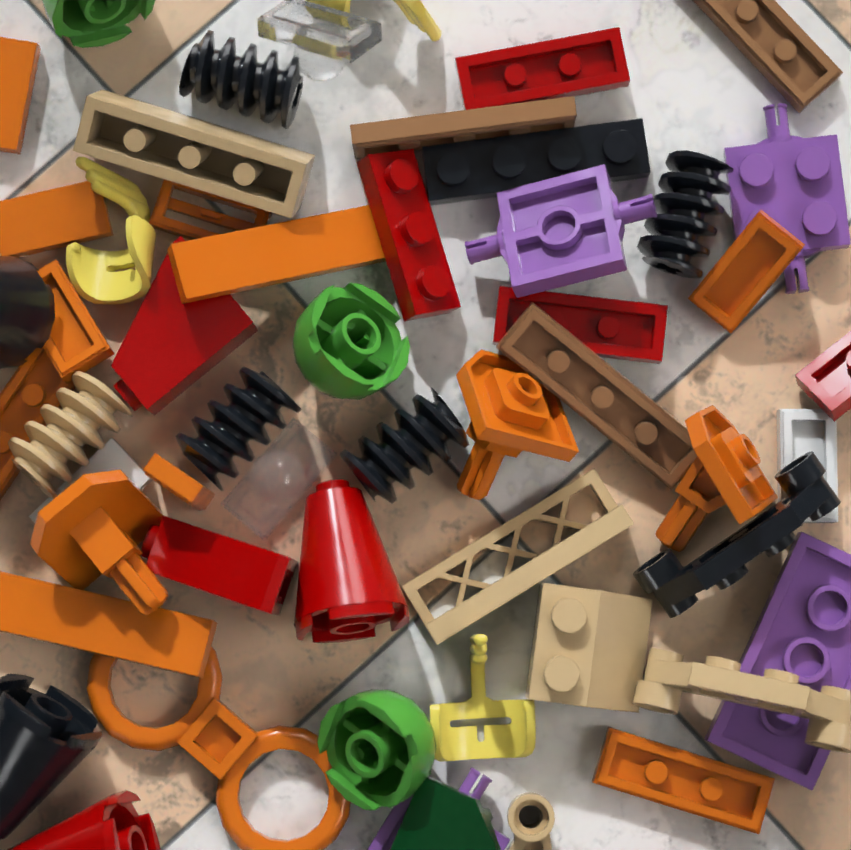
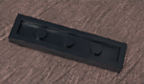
M643 118L422 147L430 206L497 197V192L605 164L610 182L647 178L651 173Z

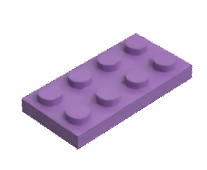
M798 532L796 535L797 539L789 550L739 661L741 663L740 672L763 676L765 669H777L798 675V684L809 686L810 689L819 692L821 691V686H834L851 690V554L804 532ZM724 700L721 701L704 740L812 791L830 753V750L805 743L809 719Z

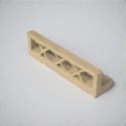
M594 468L401 587L433 640L438 645L634 525V522L623 505L618 507ZM590 485L607 514L589 525L565 520L570 497ZM562 502L558 518L543 514ZM533 519L556 525L551 548L540 555L517 549L522 526ZM563 527L579 530L560 542ZM514 532L511 547L494 544ZM484 549L509 554L503 578L493 584L468 579L474 555ZM515 556L530 559L529 562L511 572ZM466 561L462 577L447 574L448 571ZM437 578L460 583L455 607L434 619L417 590ZM467 585L483 589L463 602Z

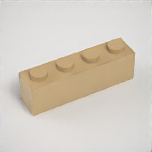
M103 89L86 96L73 151L288 218H292L301 208L315 155Z

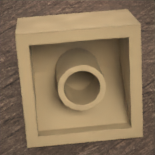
M550 583L539 584L525 697L530 700L639 713L640 707L633 705L637 681L643 680L653 599Z

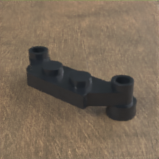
M813 451L808 452L789 463L775 475V479L787 494L783 500L688 565L683 567L672 550L666 549L641 565L633 573V576L645 593L652 592L668 616L674 618L698 601L696 593L704 589L707 591L715 584L720 590L731 586L748 573L749 570L745 566L746 563L762 552H765L767 557L781 552L797 539L793 531L802 526L808 517L812 521L818 520L834 510L841 501L823 477L826 470Z

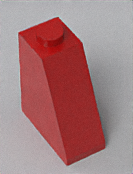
M180 236L173 243L183 242L185 240L182 236ZM167 252L111 364V367L121 378L113 386L134 411L143 405L155 416L255 334L258 329L230 294L182 304Z
M167 516L162 517L160 526L152 524L149 527L141 549L143 552L141 557L148 559L146 565L153 574L274 615H280L298 563V561L291 557Z

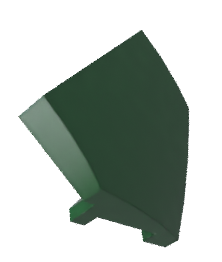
M429 776L414 793L390 850L501 849L491 823L493 816L490 809L483 808L479 799Z

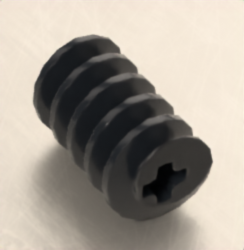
M208 30L200 43H195L188 54L181 75L179 94L185 97L195 88L197 100L205 104L211 101L216 94L218 106L224 110L230 109L238 99L239 113L246 117L252 115L259 106L260 119L268 124L281 111L282 127L288 129L294 120L301 98L303 76L300 75L299 58L293 57L285 70H281L278 65V51L272 50L262 64L257 62L256 44L251 43L242 57L236 55L235 38L229 37L221 50L215 49L214 31Z
M688 150L674 151L669 153L665 162L671 172L662 174L658 183L664 193L657 194L653 198L656 212L658 213L657 217L646 219L644 224L647 232L651 235L640 237L637 248L646 256L642 260L658 270L681 277L701 278L703 271L690 263L691 257H708L710 254V250L697 242L698 236L716 235L717 229L704 219L706 215L721 216L723 214L724 208L711 198L713 194H730L732 188L718 177L720 173H732L733 168L716 158Z
M242 367L239 370V374L246 388L243 390L227 383L223 389L230 404L226 406L214 400H210L207 403L214 421L211 423L195 416L191 421L198 437L194 439L180 432L175 436L183 454L221 491L224 490L217 477L219 472L232 478H236L239 475L232 459L234 456L249 462L255 459L248 443L251 439L264 445H268L271 442L264 425L269 423L284 429L287 424L280 409L286 407L298 413L302 410L263 371L258 373L249 368Z
M432 387L430 388L434 398L433 403L418 394L413 397L415 417L401 408L394 412L398 430H394L383 422L376 426L380 439L379 444L365 436L360 437L358 443L362 453L361 458L347 450H343L340 453L344 462L374 501V497L377 495L390 503L397 501L392 484L395 481L408 489L414 488L415 483L411 473L413 467L428 476L431 475L433 469L429 459L430 454L433 453L446 462L452 459L447 446V441L450 439L464 448L469 446L466 432L461 423Z

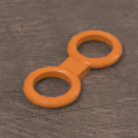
M212 646L203 679L199 678L197 697L190 710L174 724L160 728L141 726L125 717L115 704L110 686L112 670L118 659L98 654L93 655L89 664L86 689L93 714L110 736L131 748L162 751L180 745L218 778L215 801L222 826L240 849L324 850L337 839L349 818L351 802L347 801L338 792L326 774V771L332 769V766L328 760L327 750L319 754L318 735L306 728L280 725L258 732L251 728L220 701L223 676L216 651ZM278 749L299 751L313 759L325 774L329 789L327 811L321 822L306 835L290 840L269 838L255 830L244 816L239 799L241 779L249 765L262 754Z

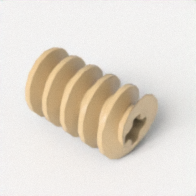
M76 371L72 375V381L78 393L65 387L60 388L56 392V397L62 409L50 404H44L40 408V413L47 426L35 421H28L24 425V429L31 441L30 443L17 437H12L8 441V446L15 458L14 460L12 459L15 466L52 499L58 496L50 481L53 477L71 483L74 479L66 465L69 460L83 466H87L90 463L82 446L87 443L102 450L105 444L98 430L101 427L115 433L121 430L113 414L118 410L133 417L129 408L109 387L97 378L82 371Z

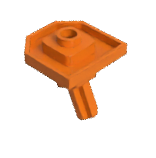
M481 349L456 374L471 419L466 434L475 441L456 484L457 490L462 494L476 500L486 497L505 455L517 458L522 451H527L570 462L579 452L560 399L508 357Z
M714 405L697 412L685 420L692 448L697 457L675 489L680 495L656 530V537L661 543L678 552L685 550L706 516L725 504L728 505L740 525L754 517L778 498L758 465L761 460L753 443L745 434L739 435L735 426Z
M121 469L82 475L38 512L30 545L43 561L74 588L84 590L103 574L115 581L142 615H148L156 611L169 597L166 588L141 559L140 556L143 552L137 546L145 539L147 531L152 524L160 526L164 515Z

